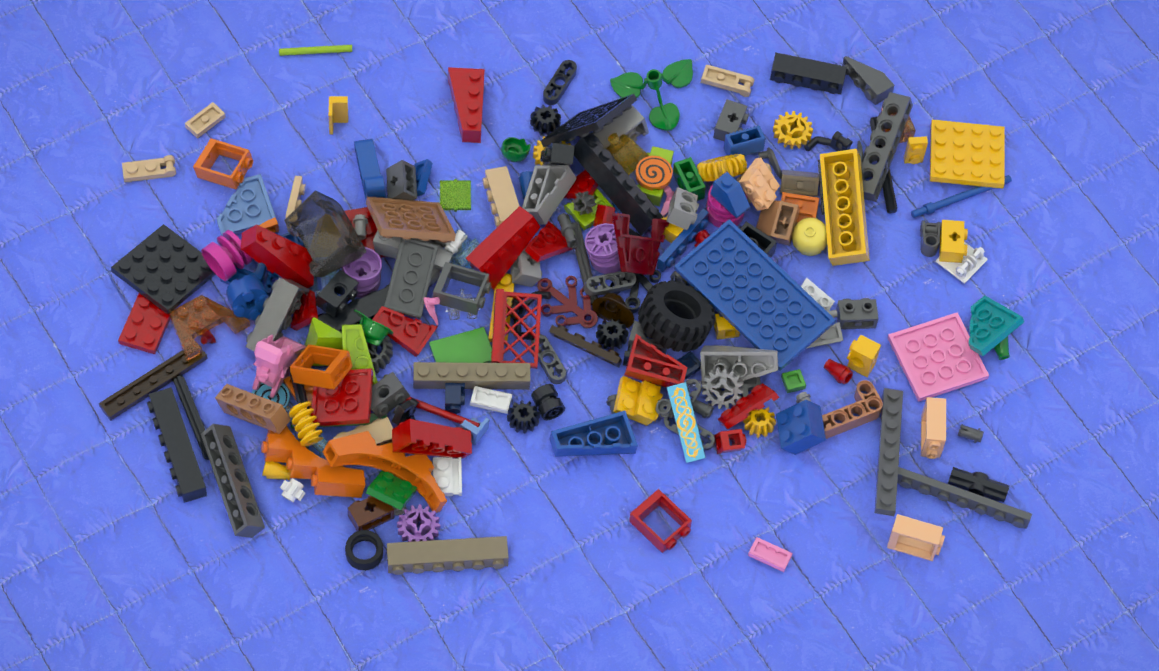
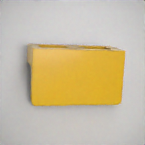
M329 96L328 117L329 134L333 135L334 123H348V96Z

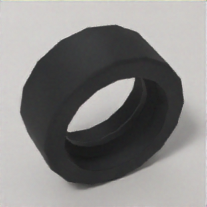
M368 530L353 533L346 541L345 555L347 561L358 570L366 571L375 568L383 558L381 538L376 533ZM361 541H369L375 545L376 554L370 559H358L353 555V546Z

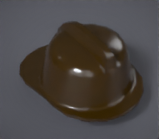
M607 293L603 297H598L592 303V309L598 317L609 322L611 318L615 322L620 319L621 324H626V328L633 325L634 315L620 295Z

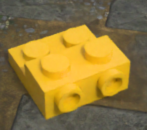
M626 376L621 377L613 412L626 411L629 419L648 426L653 421H656L659 416L656 412V404L663 397V394L660 393L661 387L645 380L640 383Z

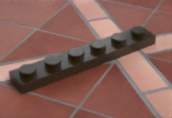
M194 342L101 401L99 407L111 421L149 397L150 393H154L172 382L178 375L185 374L207 360V354L197 342Z

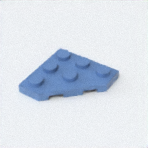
M261 174L244 178L235 194H232L226 204V208L217 218L221 236L227 230L232 231L236 235L241 234L255 225H260L275 218Z

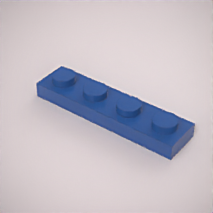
M702 209L698 213L695 223L690 224L688 230L684 229L658 258L657 269L664 272L667 267L670 268L674 264L675 258L685 252L687 245L695 241L697 233L701 229L704 230L709 223L708 211Z

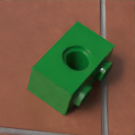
M692 158L675 162L673 176L679 188L698 195L697 201L704 199L706 186Z

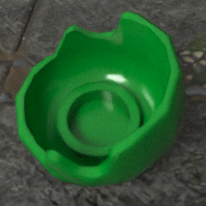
M508 137L503 141L501 151L503 156L509 161L521 162L527 158L531 144L527 145L524 138Z

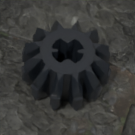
M542 104L541 108L536 107L530 115V125L533 126L534 132L539 131L540 136L543 133L549 135L550 132H553L561 125V115L558 113L557 108L552 109L551 104L548 107H545L544 104Z
M613 318L610 319V322L604 319L602 324L597 326L596 338H598L599 344H604V350L607 347H611V350H614V347L620 349L622 344H626L629 333L626 330V324H621L620 319L616 322Z
M521 400L520 405L514 402L513 408L509 407L507 421L510 422V428L516 427L515 431L517 433L523 430L525 434L527 429L533 431L534 426H538L540 413L537 412V406H531L530 401L524 404V401Z

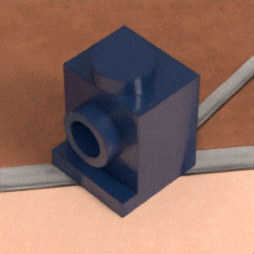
M445 383V410L459 414L461 405H465V383Z

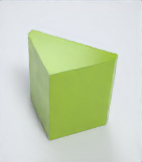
M314 317L311 321L305 346L307 347L310 344L342 350V333ZM315 363L313 364V366H327Z

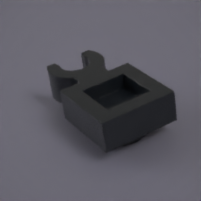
M412 398L410 401L407 400L402 404L399 403L393 411L395 415L392 422L399 425V423L407 420L410 414L415 413L416 410L414 408L420 402Z

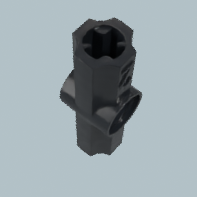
M953 467L948 481L950 485L1001 502L1005 501L1010 486L991 480L985 473H970Z

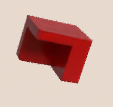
M598 204L593 226L604 223L614 225L612 214L615 213V208Z

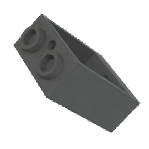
M445 262L433 290V297H439L440 305L477 315L479 308L482 309L484 306L485 293L488 294L491 288L489 274ZM455 279L479 286L480 289L475 301L445 293L450 280Z

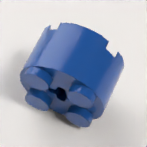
M244 275V278L240 280L236 278L229 284L226 295L235 316L255 321L258 315L262 314L264 310L263 304L269 296L258 277Z

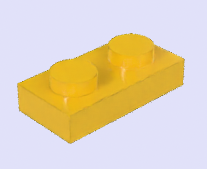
M927 136L908 138L903 157L904 164L923 162L928 145Z

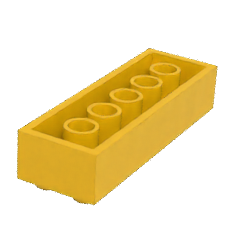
M857 149L820 154L829 260L832 266L870 261L860 155Z

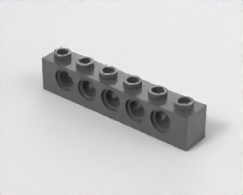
M889 92L888 97L883 101V111L877 117L876 129L871 133L870 145L865 148V158L863 163L861 162L864 199L877 202L913 107L911 97ZM873 177L871 180L866 181V178Z
M212 424L201 433V437L235 536L253 538L265 526L231 427Z

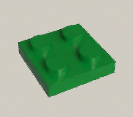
M382 470L368 486L366 494L402 510L415 494L417 487L408 481L395 477L390 472Z

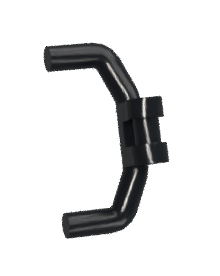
M836 131L832 139L816 136L804 148L806 151H810L817 144L830 146L836 151L850 150L853 141L849 138L846 139L842 136V133Z
M535 291L531 293L542 294V299L551 298V292ZM512 298V305L510 307L513 309L519 302ZM529 299L525 304L529 306L534 299ZM521 305L515 312L520 318H523L526 309ZM513 314L509 315L514 320V324L518 322ZM521 323L514 328V331L519 336L525 333L521 330ZM529 333L523 340H534V337Z

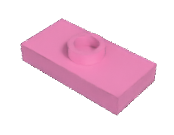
M756 537L748 556L784 572L793 553Z

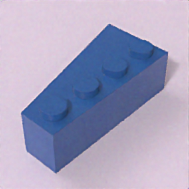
M626 411L553 430L549 438L555 457L635 454L638 447Z

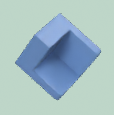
M487 417L482 423L475 418H471L472 421L480 424L479 427L467 420H464L461 424V428L471 431V443L476 445L488 430L490 419Z

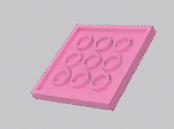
M958 312L888 334L889 343L918 402L926 400L927 397L932 398L989 378V374L979 354L969 347L970 336Z

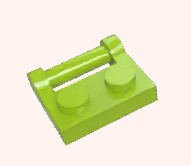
M596 189L593 194L595 196L594 199H596L595 203L597 205L613 207L602 193ZM573 202L564 205L565 211L576 222L580 223L583 230L588 229L594 224L597 205L592 207V213L580 215L579 211L574 210Z

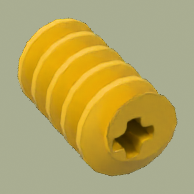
M310 401L293 406L289 412V417L293 418L292 424L296 425L294 427L295 431L299 432L297 436L299 439H302L300 441L301 446H310L323 440V437H319L323 431L316 430L320 424L313 423L317 417L310 416L314 409H307L311 405Z

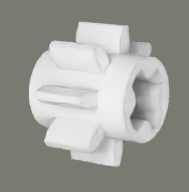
M291 478L290 482L284 480L280 486L281 490H283L281 495L293 503L296 499L301 501L305 495V492L302 490L304 485Z

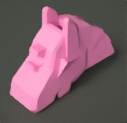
M270 335L259 341L254 352L256 361L253 365L257 366L252 389L257 391L261 383L272 387L270 397L274 398L280 386L284 383L283 379L290 376L289 367L306 346L285 336L273 341V335Z

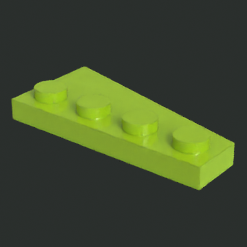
M342 325V350H347L350 353L353 366L350 370L372 368L373 385L376 384L378 381L362 325Z

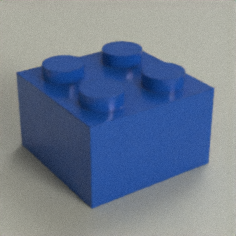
M804 400L776 414L781 449L796 455L826 441L820 405Z

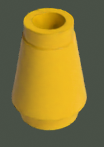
M273 461L265 462L262 476H266V479L290 480L289 470H286L285 465Z

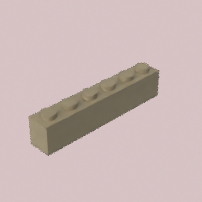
M414 362L413 389H445V383H465V389H474L475 386L487 389L529 390L530 363Z
M507 536L387 543L388 573L401 575L404 572L419 574L424 571H462L469 568L481 570L486 567L501 569L504 566H508Z

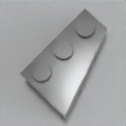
M535 165L522 208L534 216L539 225H546L577 179L569 165Z

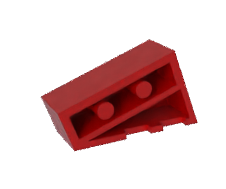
M636 334L624 376L669 387L684 383L688 367L668 354H664L656 346L649 344Z

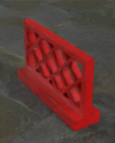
M496 288L491 363H528L521 357L529 351L534 357V363H530V368L537 369L542 294L505 292L504 289ZM507 297L515 298L519 304L512 309L507 304ZM529 299L537 300V306L532 310L525 304ZM521 305L528 312L523 318H520L515 312ZM510 314H513L518 320L512 327L506 322V318ZM530 315L536 320V324L531 328L524 322ZM520 323L527 330L522 336H519L513 330ZM509 332L517 338L511 345L505 340V336ZM529 333L535 338V342L530 346L523 340ZM519 341L526 348L521 354H518L512 348ZM508 350L516 356L512 361H503V355Z

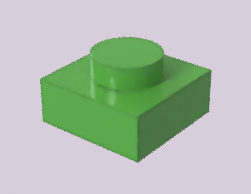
M800 369L782 373L781 378L787 393L806 388V383Z

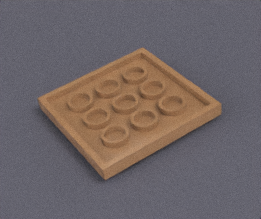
M367 197L366 205L380 236L385 238L401 237L406 240L418 238L423 241H429L430 239L440 242L455 241L456 234L439 202Z

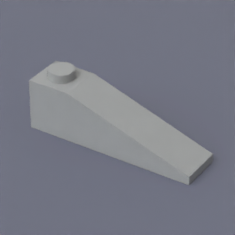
M377 230L373 240L375 252L379 255L396 259L401 237L385 238L380 236ZM429 240V241H423V242H427V243H431V244L438 245V244L434 243V242L431 241V240ZM439 246L434 268L442 270L445 262H451L453 253Z
M703 346L700 352L702 383L706 382L704 380L705 375L710 376L709 371L713 370L716 372L717 367L721 371L724 370V367H727L728 372L734 369L733 375L740 374L738 381L743 382L747 379L778 371V351L733 346ZM721 376L716 377L713 380L717 381L720 379Z

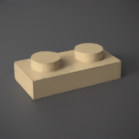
M212 102L185 123V127L198 139L226 116Z

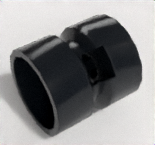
M553 384L542 385L531 394L543 420H552L565 411V406L562 400L557 398L558 393Z

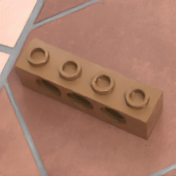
M226 384L215 397L224 413L278 434L281 433L291 420L282 404Z

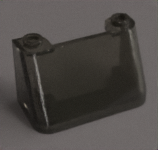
M316 190L284 220L288 227L287 231L292 236L302 239L313 259L309 263V271L314 277L323 278L366 254L363 243L341 205L333 198Z

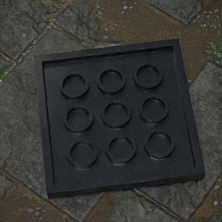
M635 94L577 113L542 139L543 147H547L551 143L561 144L564 140L568 143L574 140L576 136H579V138L587 136L591 131L593 133L600 132L604 129L603 126L613 122L612 119L623 115L622 112L632 108L631 105L637 101Z
M164 224L111 267L112 273L166 314L173 311L215 275L203 258L202 253Z

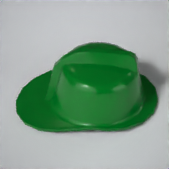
M354 310L361 318L360 324L362 325L367 343L378 346L387 334H393V331L388 327Z

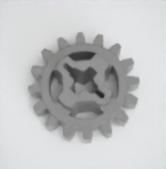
M717 367L716 372L710 370V376L705 375L704 380L706 382H703L701 387L706 389L702 391V395H707L705 401L711 400L712 407L718 404V409H721L722 405L729 409L730 403L735 406V399L739 400L742 397L740 394L743 393L744 389L740 387L744 382L738 381L740 374L733 375L734 369L728 372L727 367H724L723 371ZM721 376L719 380H713L714 378ZM721 385H724L725 391L721 390ZM734 394L732 397L725 399L726 396Z

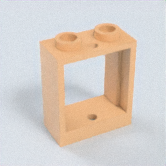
M927 397L921 414V456L935 459L941 457L946 442V399Z
M897 514L887 548L933 561L935 555L939 556L945 536L942 535L943 527Z

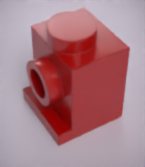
M742 429L721 431L714 435L717 454L741 451L745 448L746 436L743 434Z

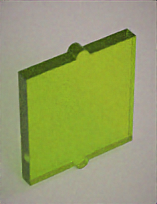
M440 180V204L443 210H454V212H457V210H471V180Z

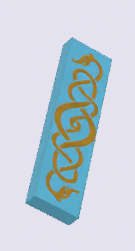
M684 382L667 387L686 463L706 458L687 383Z

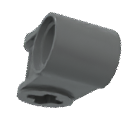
M925 220L921 221L920 250L927 257H932L937 253L940 242L941 222L927 223Z

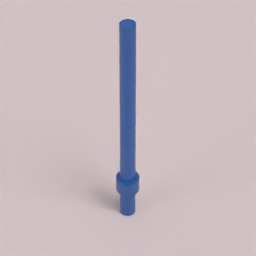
M1010 175L1005 176V184L1012 181ZM978 186L935 203L929 202L924 204L923 207L911 211V215L913 218L924 214L929 215L937 209L993 188Z

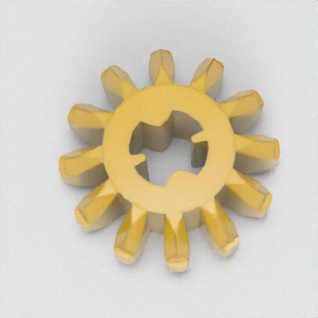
M769 407L752 410L749 412V416L743 420L745 424L744 429L750 430V436L756 434L757 438H759L760 434H762L766 438L768 432H773L776 419H774V412L769 413Z

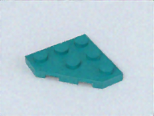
M984 295L971 306L969 347L971 350L984 356L1024 323L1023 317Z

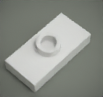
M475 386L470 406L508 414L512 394Z

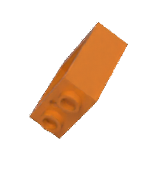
M210 138L193 168L197 178L236 190L239 184L243 182L248 169L252 167L253 158L248 149ZM219 155L239 161L231 176L211 170Z
M308 344L291 364L290 373L293 383L335 389L353 366L350 353L347 350ZM314 363L329 366L325 371L311 369Z

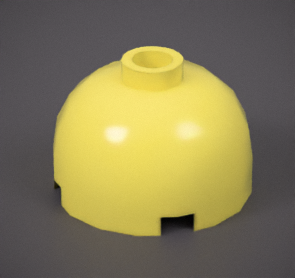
M811 217L799 221L792 233L793 246L803 255L814 256L820 254L828 246L825 224L819 219Z

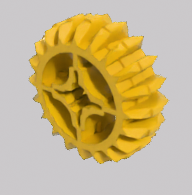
M742 154L725 155L700 162L697 165V170L703 182L715 181L726 172L732 177L742 175L747 171V162Z

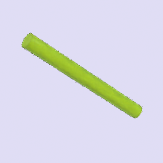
M352 45L279 48V56L352 52Z

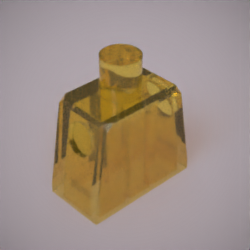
M613 133L608 137L611 145L606 149L628 175L636 169L640 160L649 156L625 134L619 137L617 133Z

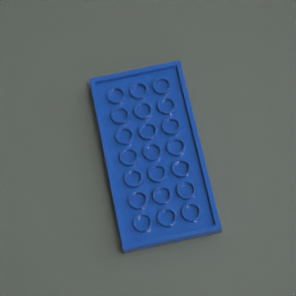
M730 219L674 265V270L694 287L696 291H699L704 298L709 300V303L756 349L778 351L779 371L836 322L818 302Z

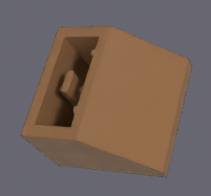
M773 201L768 209L761 210L756 228L777 241V243L790 246L793 229L800 212L799 205L784 201Z

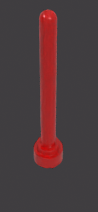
M417 400L420 402L416 406L419 409L458 424H462L464 420H467L477 427L480 426L475 421Z

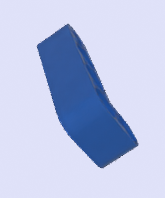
M373 138L354 141L365 200L367 197L385 198V183L383 175L380 173Z

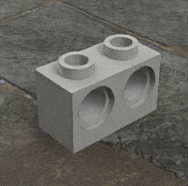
M677 187L670 200L667 222L688 230L690 224H694L697 219L698 195Z

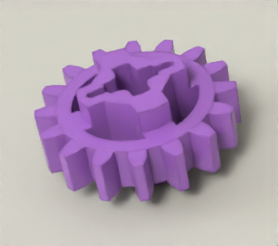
M419 504L418 509H415L413 505H411L410 511L404 509V515H399V521L397 522V528H399L398 535H402V541L407 539L408 542L434 540V537H438L440 524L439 517H435L436 511L429 512V506L422 509L421 504ZM420 521V527H419V531H418V530H417V525H418V522Z

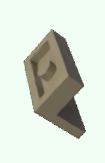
M792 170L781 171V193L817 196L819 186L818 173Z

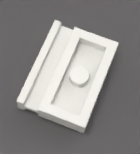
M433 457V466L435 467L433 469V477L445 496H462L461 457H458V459H453V457Z

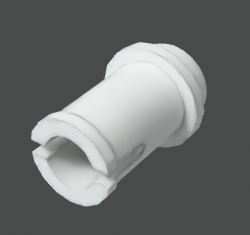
M458 230L455 241L446 242L445 249L453 254L457 253L458 248L468 238L463 231Z

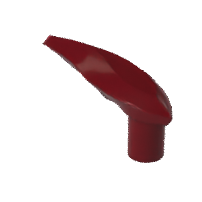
M192 319L195 329L202 337L201 343H216L210 330L199 324L195 319Z

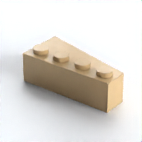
M507 166L485 170V178H482L483 187L487 189V200L491 202L490 208L492 215H494L496 228L519 207Z

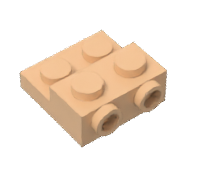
M761 157L755 158L738 181L757 211L768 209L777 197L775 192L780 187Z

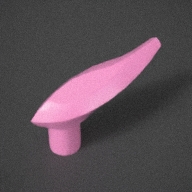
M670 186L664 188L667 197L661 210L663 217L668 213L670 200L674 194Z
M424 297L425 307L438 326L434 305H438L440 299L439 297Z

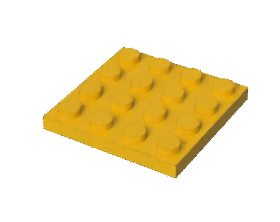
M931 120L930 181L1003 189L1005 184V127Z

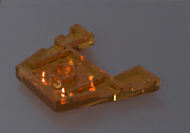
M203 295L170 312V319L179 337L180 345L184 350L187 361L202 353V347L194 338L223 322L235 334L250 326V321L247 318L235 316L230 309Z

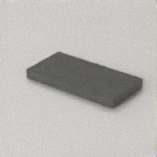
M401 238L384 307L421 319L424 308L423 298L427 296L438 245L412 238L409 240Z

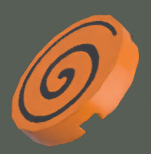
M648 156L639 161L636 166L635 175L637 182L642 187L648 190H661L671 182L673 170L671 164L666 159L660 156Z

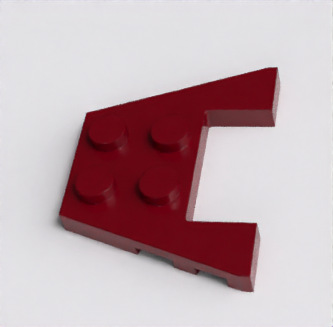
M613 213L612 217L621 272L653 275L660 255L658 249L660 243L664 242L665 235L663 233L665 227L669 226V223L663 219H652L651 238L629 235L630 215Z

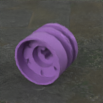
M604 223L593 227L586 234L585 247L592 266L596 271L603 274L620 271L621 267L614 225Z
M367 247L350 249L342 259L341 271L359 282L357 288L359 292L356 297L363 298L370 292L378 290L382 270V260L379 254Z

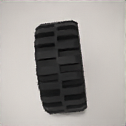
M672 280L668 282L662 281L653 285L638 311L639 324H641L642 330L646 331V335L652 338L654 343L664 346L663 348H670L676 352L680 350L688 352L700 347L704 343L715 320L714 309L710 305L709 300L704 298L694 287L687 286L683 282L676 283Z

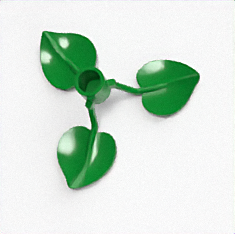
M685 59L668 65L663 70V73L652 69L648 71L644 83L643 78L635 72H628L611 78L610 83L615 93L621 98L631 94H635V97L638 98L640 96V89H644L647 84L649 88L656 90L660 107H655L651 110L649 119L654 127L669 131L677 126L680 113L677 106L673 103H667L663 106L659 88L662 86V81L666 84L671 83L676 88L687 86L693 78L692 60Z

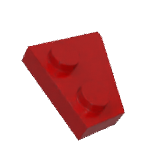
M584 170L576 176L577 179L564 198L576 199L575 194L588 191L589 195L593 196L598 184Z
M311 290L308 295L303 294L300 299L302 305L293 314L290 328L296 331L311 324L312 318L318 319L315 292Z

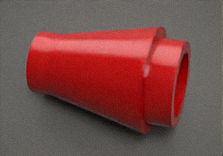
M832 359L827 360L824 365V369L838 383L847 384L853 376L850 367L835 362Z

